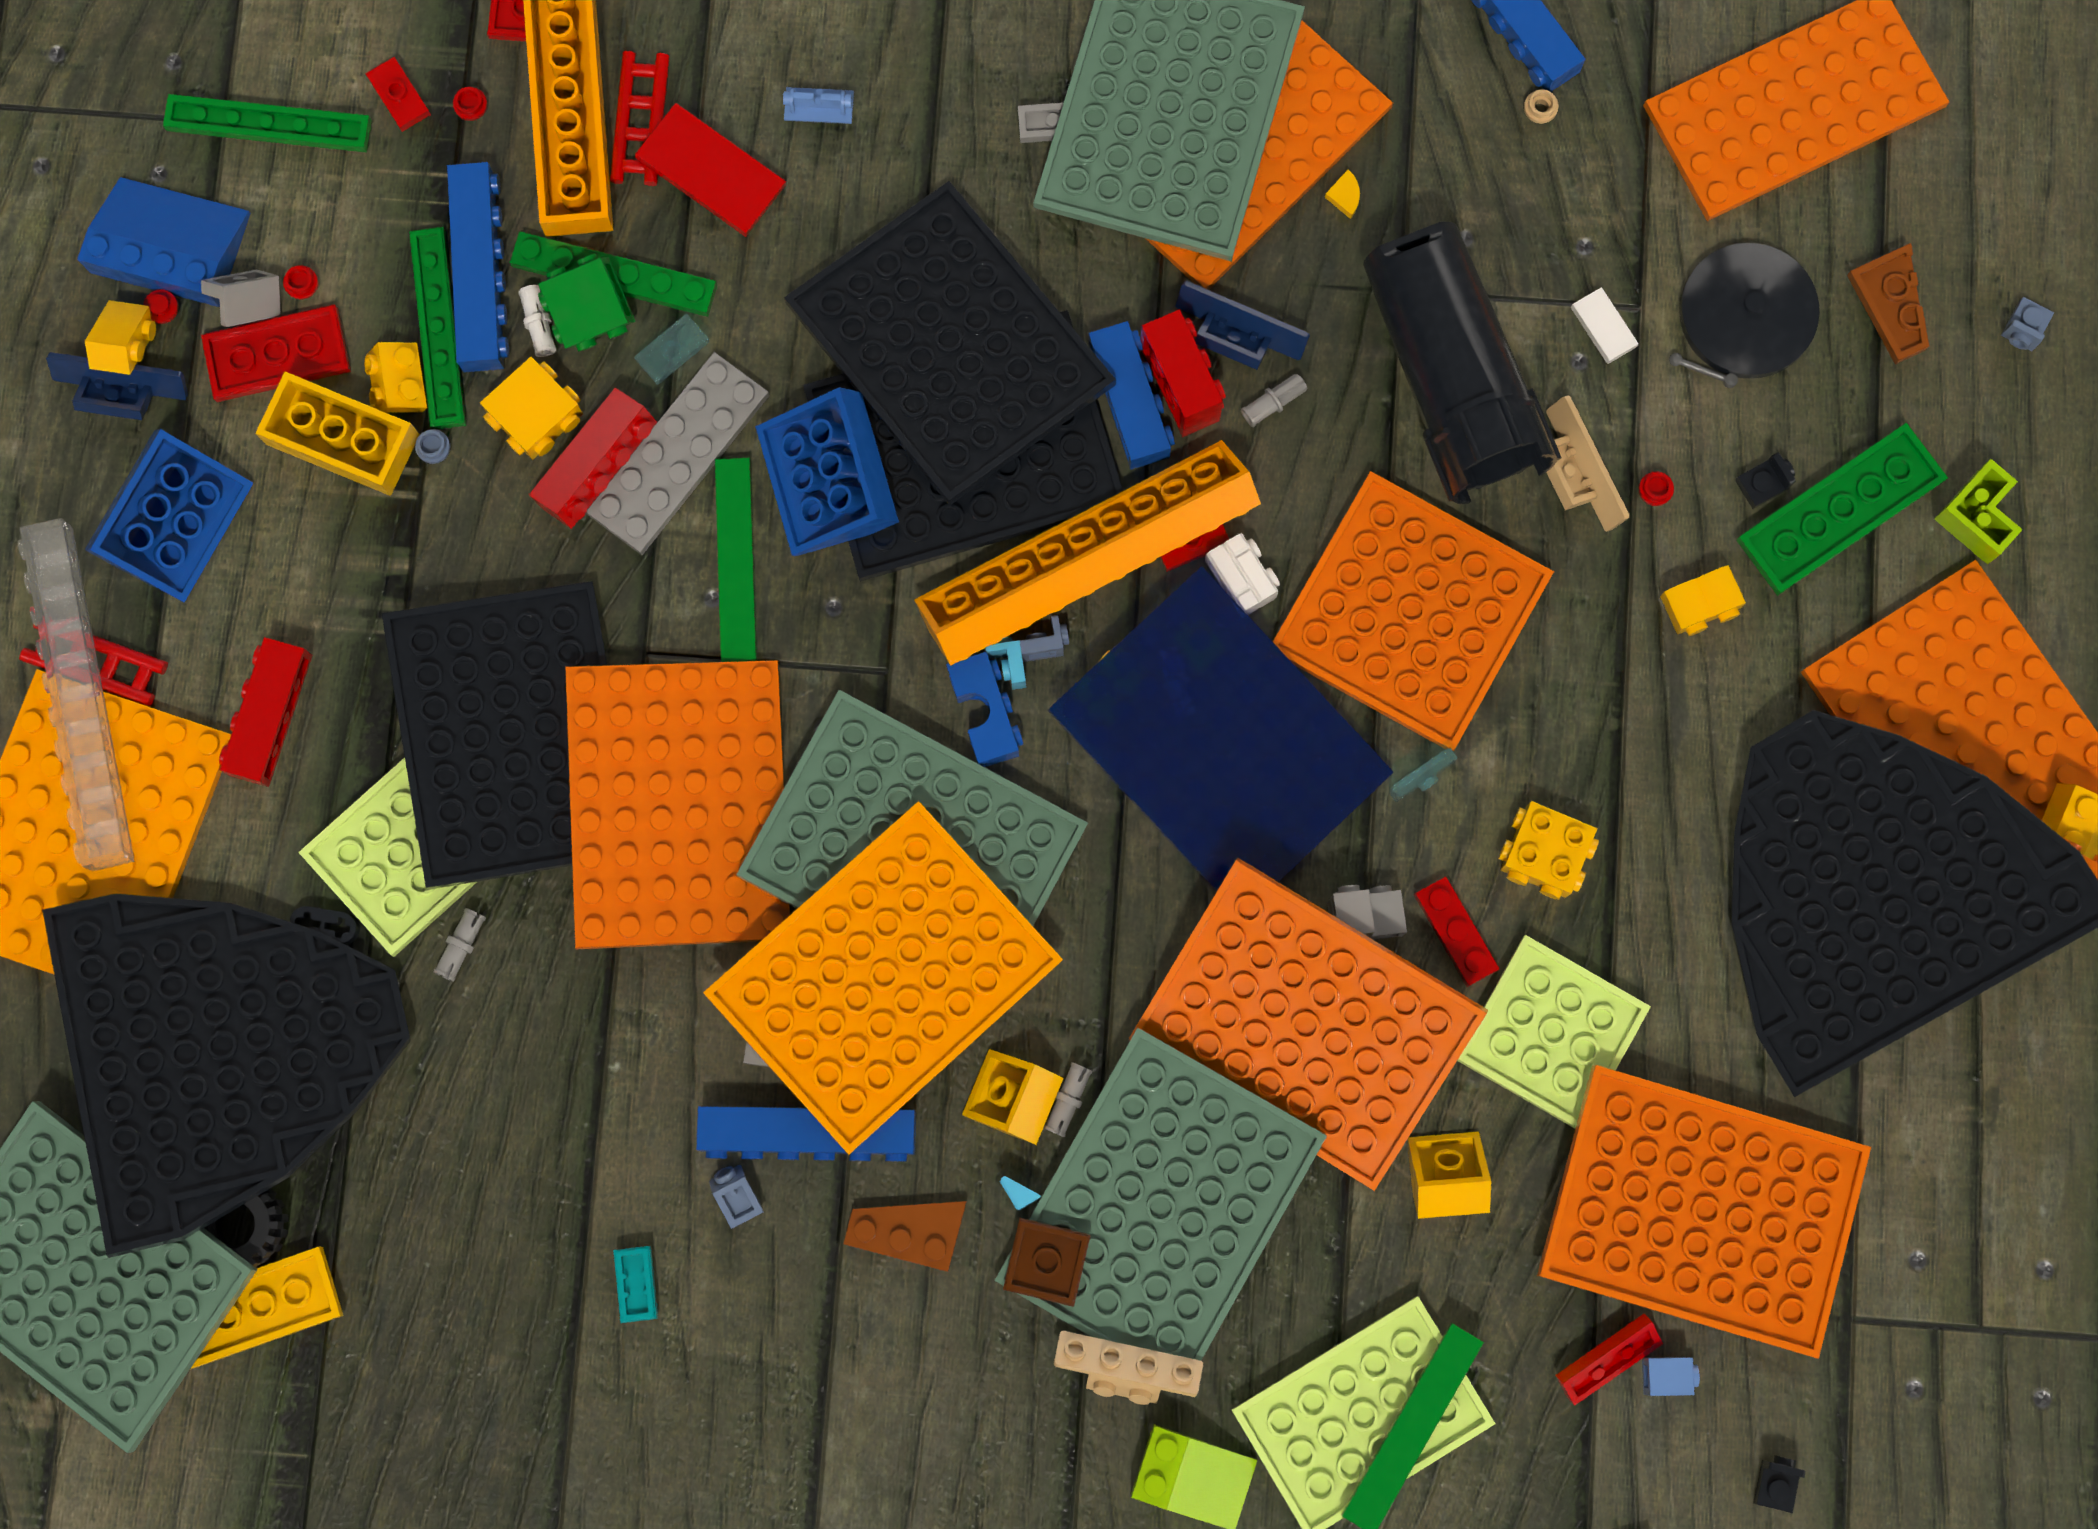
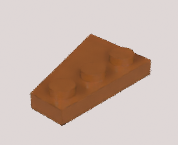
M1911 243L1855 268L1847 275L1895 364L1913 357L1929 347L1923 307L1920 306L1917 292V273L1914 272L1911 258L1913 255Z
M967 1201L852 1209L843 1244L949 1272Z

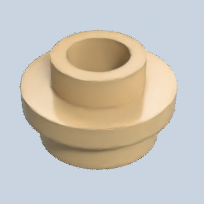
M1548 90L1533 91L1527 96L1524 103L1526 116L1531 121L1539 124L1553 120L1559 107L1557 98ZM1543 104L1546 107V111L1540 112L1536 110L1535 105Z

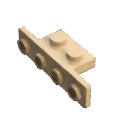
M1569 395L1564 396L1546 410L1558 436V439L1554 440L1562 457L1546 473L1565 510L1591 502L1606 532L1613 530L1629 518V513Z
M1061 1331L1054 1366L1088 1374L1086 1389L1093 1390L1097 1395L1104 1397L1118 1395L1127 1397L1136 1404L1146 1405L1149 1403L1157 1404L1161 1390L1196 1397L1199 1391L1203 1362Z

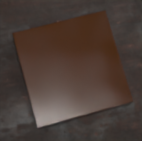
M1020 1217L1003 1290L1074 1307L1091 1234Z

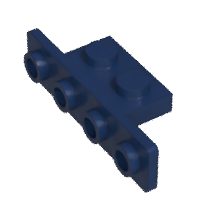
M1189 281L1183 282L1175 307L1204 320L1197 333L1196 344L1258 370L1268 348L1293 359L1301 360L1310 334Z
M50 352L46 358L52 380L79 385L72 400L75 411L143 420L153 396L186 400L188 396L184 374L180 371L136 364L132 373L128 375L89 369L88 358Z

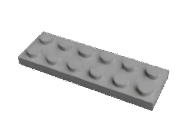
M714 352L653 427L649 436L633 452L629 461L621 467L609 482L607 488L600 493L586 512L588 516L643 555L715 465V459H720L770 396L769 392Z

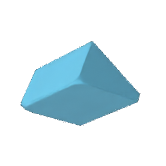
M1006 1176L1000 1178V1183L1016 1210L1020 1211L1042 1197Z

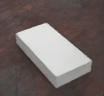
M1602 287L1572 304V311L1607 364L1638 346L1637 340Z

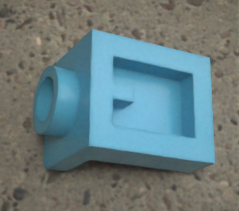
M1005 637L1000 642L985 647L989 659L1008 657L1006 660H1001L1004 681L1011 680L1012 690L1026 688L1020 640L1012 641L1011 637Z

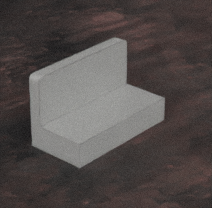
M256 269L201 280L202 294L220 300V319L223 326L230 327L278 317L281 314L278 275Z

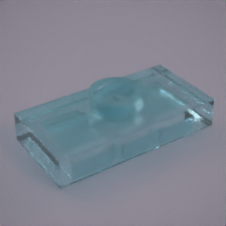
M686 313L634 356V358L651 379L659 385L710 341Z
M1451 748L1445 749L1391 787L1389 794L1395 802H1398L1417 788L1422 792L1426 791L1439 781L1436 775L1454 764L1458 757Z

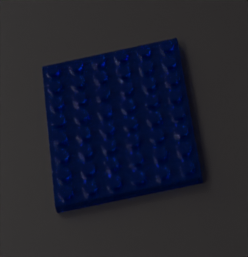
M1202 566L1047 710L1216 892L1237 858L1279 882L1394 773Z

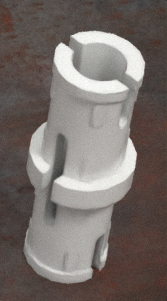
M538 285L525 286L518 291L525 314L524 326L530 332L535 356H550L557 351L549 326L552 322L550 314L546 313L538 297V293L541 291Z

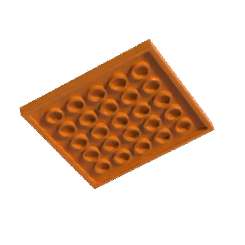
M1370 471L1268 651L1453 753L1554 571Z

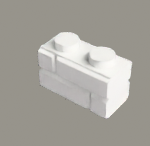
M1242 533L1212 549L1205 557V562L1240 618L1246 617L1277 598L1278 590L1276 587L1280 586L1273 570L1270 567L1265 570L1258 558L1262 555L1257 544L1252 538L1246 540Z

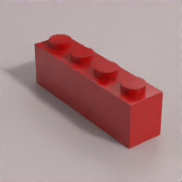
M614 388L530 492L529 496L544 511L572 529L585 516L587 509L599 494L607 488L609 482L619 469L629 461L630 456L640 443L649 436L657 421L643 405L617 388Z
M264 637L262 645L256 647L252 658L254 669L251 678H247L242 687L241 697L243 702L240 711H236L230 723L232 734L229 743L224 745L220 752V771L234 778L266 787L270 786L313 656L306 649Z

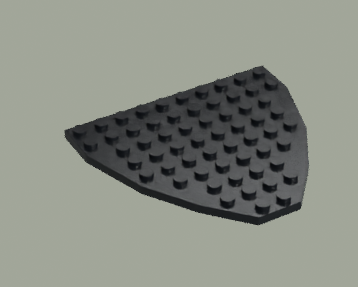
M1812 710L1750 748L1735 825L1732 927L1756 1034L1791 1093L1796 1097L2097 929L2098 880L2075 847L1987 776L1900 735Z
M111 894L42 909L104 1245L108 1258L184 1240L287 1179L359 1110L411 1041L395 970L319 931L233 903L139 895ZM294 932L304 934L306 938H301ZM313 937L321 939L323 941L314 940Z

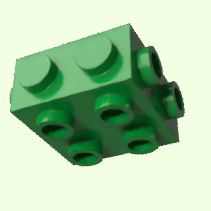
M596 254L586 256L577 261L579 267L570 271H566L565 267L553 270L546 274L548 280L538 284L541 290L538 293L540 303L546 312L550 311L555 323L552 325L553 334L559 344H564L565 349L576 347L578 352L597 345L596 338L605 334L608 335L609 339L628 332L627 325L635 322L609 257L598 258Z

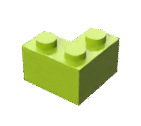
M1990 459L1970 478L1934 520L1988 565L2000 556L2022 531L2017 524L1996 507L2018 481Z

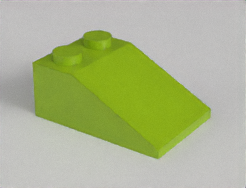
M1153 1424L1131 1491V1498L1226 1529H1236L1257 1459Z

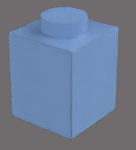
M1644 1357L1642 1359L1644 1395H1695L1694 1387L1699 1386L1700 1377L1698 1366L1693 1365V1358Z

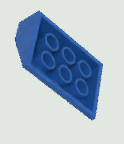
M120 177L89 225L77 260L91 274L152 290H167L174 296L220 307V300L218 298L202 294L201 280L231 274L251 213L248 210Z
M839 387L755 426L792 556L803 555L868 536L899 522L864 399L860 392Z
M162 429L154 430L85 550L162 592L185 602L251 489L253 482Z

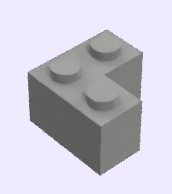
M1359 885L1342 886L1338 888V892H1335L1327 902L1330 914L1373 940L1402 937L1407 933L1401 890L1392 891L1390 885L1370 888V892L1369 889L1360 890Z

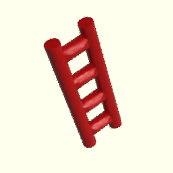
M623 51L610 182L622 184L624 173L644 174L645 185L656 186L658 174L638 160L626 159L627 141L645 142L664 117L669 55L657 53L655 64L635 63L636 53ZM633 78H654L652 96L632 95ZM630 109L651 110L649 128L629 127Z
M42 616L35 618L33 628L43 633L35 651L28 648L22 649L19 657L20 661L148 707L153 704L155 695L145 691L152 672L161 675L165 674L168 662ZM56 637L75 643L67 662L49 656ZM89 648L107 655L99 674L81 668ZM121 660L139 666L131 686L113 679Z

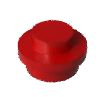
M464 87L454 96L453 108L456 114L464 120H477L487 110V99L478 88Z
M294 266L286 272L283 286L292 298L299 300L307 299L316 292L318 277L307 266Z
M162 289L149 293L143 305L149 306L151 320L157 324L172 321L176 317L179 308L176 297L171 292Z
M1659 471L1650 472L1639 483V495L1645 503L1651 506H1661L1672 498L1674 484L1665 473Z

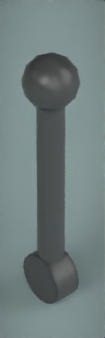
M1673 353L1669 357V362L1672 366L1682 365L1721 380L1727 388H1733L1738 383V377L1735 374L1729 373L1724 375L1685 360L1679 353Z

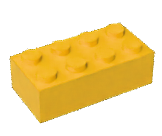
M284 372L255 433L270 447L389 496L392 495L416 440L420 435L410 422L288 372Z

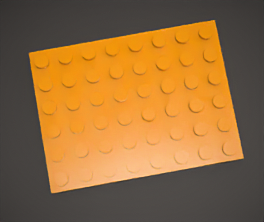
M36 669L0 759V956L54 974L42 909L111 894L173 898L221 776L219 756L223 746L228 745L231 734Z
M918 801L706 989L703 994L843 1150L850 1155L1062 962L1063 959Z

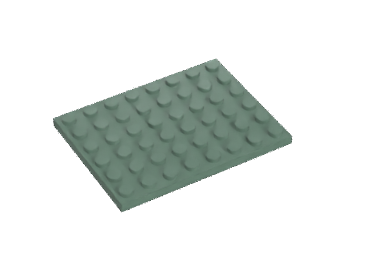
M1095 0L1033 207L1232 262L1305 6L1282 0Z
M838 690L736 876L798 909L919 801L1028 922L1034 926L1088 822L847 693Z
M1137 1027L1029 1219L1091 1234L1075 1305L1072 1307L1017 1294L1090 1337L1201 1361L1327 1135ZM1012 1250L994 1280L1003 1286Z
M32 1101L0 1148V1352L126 1453L134 1452L258 1269L205 1228L181 1241L108 1258L104 1245L85 1137L42 1102Z

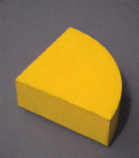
M1347 170L1328 190L1325 198L1350 219L1357 210L1360 189L1355 176L1351 171Z

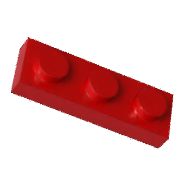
M1446 876L1414 894L1466 987L1499 970L1497 963Z
M1644 1313L1555 1376L1566 1397L1575 1406L1663 1345V1342L1653 1322Z

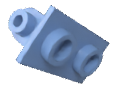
M786 87V91L783 93V105H785L784 121L852 124L854 91Z

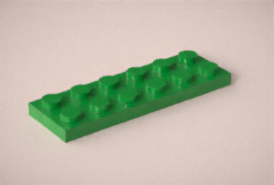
M1905 423L1742 534L1736 541L1778 596L1945 482L1948 477L1910 426Z

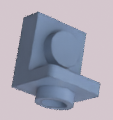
M2022 297L2001 336L2009 339L2010 344L2016 348L2033 351L2042 342L2045 336L2043 333L2054 312Z
M1058 615L1051 616L1053 636H1047L1046 633H1034L1027 635L1026 640L1020 641L1023 662L1064 656L1063 645L1069 644L1068 630L1066 624H1059Z
M741 1165L725 1167L719 1170L714 1175V1178L709 1180L712 1194L731 1229L763 1213V1208L748 1182Z

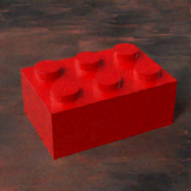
M1179 309L1142 325L1141 343L1144 357L1150 366L1181 436L1184 437L1219 422L1222 409L1224 408L1222 399H1225L1226 395L1219 379L1213 380L1208 370L1211 368V362L1204 348L1199 350L1194 338L1197 337V333L1189 317L1184 319Z

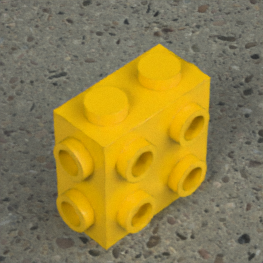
M532 357L528 358L485 397L480 404L486 411V414L482 416L484 420L496 432L502 428L510 436L506 440L509 446L519 456L525 452L534 460L538 455L543 456L553 448L554 440L563 432L568 433L579 424L583 412L578 405L581 401L579 396L568 385L562 388L554 380L558 375L545 361L539 365Z
M1533 801L1525 809L1519 807L1511 826L1517 829L1513 840L1509 841L1506 839L1498 858L1504 861L1500 871L1507 873L1506 878L1519 885L1526 886L1529 882L1541 887L1539 892L1553 899L1559 900L1561 896L1566 898L1572 894L1573 890L1578 892L1586 875V872L1581 871L1586 858L1592 859L1599 840L1594 838L1598 828Z

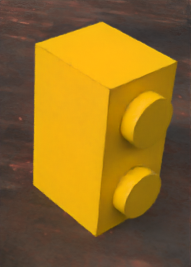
M111 300L107 302L85 339L89 369L128 375L132 373L137 362L142 361L149 341H153L155 337L156 324L155 321L151 320L149 306Z

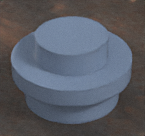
M436 429L424 431L418 436L415 443L417 455L421 460L429 464H436L445 460L451 448L448 437L442 431Z

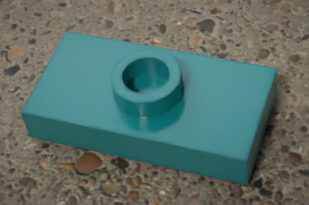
M651 1246L613 1250L620 1323L658 1319Z

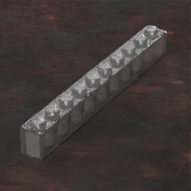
M62 518L20 527L22 539L18 540V549L22 559L26 560L28 572L24 573V582L27 591L32 593L34 606H30V615L33 624L36 627L38 626L40 639L36 640V648L40 659L44 660L46 673L42 674V681L46 692L50 694L52 706L48 708L50 722L53 727H56L58 740L55 741L54 746L59 761L63 762L65 774L61 775V785L64 793L69 795L71 808L67 809V818L70 827L75 829L77 843L73 844V851L76 861L82 867L91 871L135 862L73 527Z

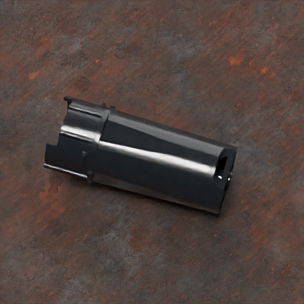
M1438 222L1375 248L1366 257L1363 266L1425 424L1426 430L1423 432V439L1449 502L1469 504L1471 499L1467 490L1480 489L1519 474L1533 464L1539 476L1549 471L1556 464L1557 460L1562 457L1541 409L1535 390L1533 388L1527 389L1457 225L1452 222Z

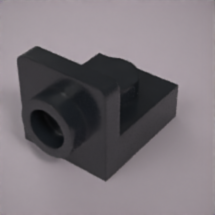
M1779 452L1735 479L1752 509L1789 490L1796 482L1792 464L1786 458L1783 459Z
M1774 1455L1773 1462L1762 1460L1754 1504L1793 1513L1800 1477L1805 1478L1806 1471L1795 1468L1796 1460Z

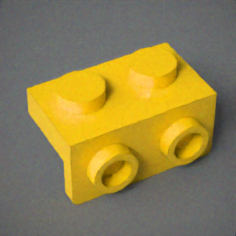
M377 342L365 356L364 361L365 372L367 375H370L372 386L369 392L371 407L388 414L390 412H423L427 408L417 343Z

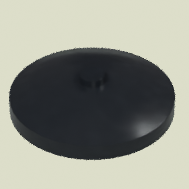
M1739 243L1716 250L1697 265L1683 288L1679 313L1684 336L1692 350L1701 360L1726 375L1732 373L1738 378L1755 379L1779 373L1791 366L1802 356L1817 331L1820 309L1816 288L1808 273L1795 259L1783 251L1768 245Z

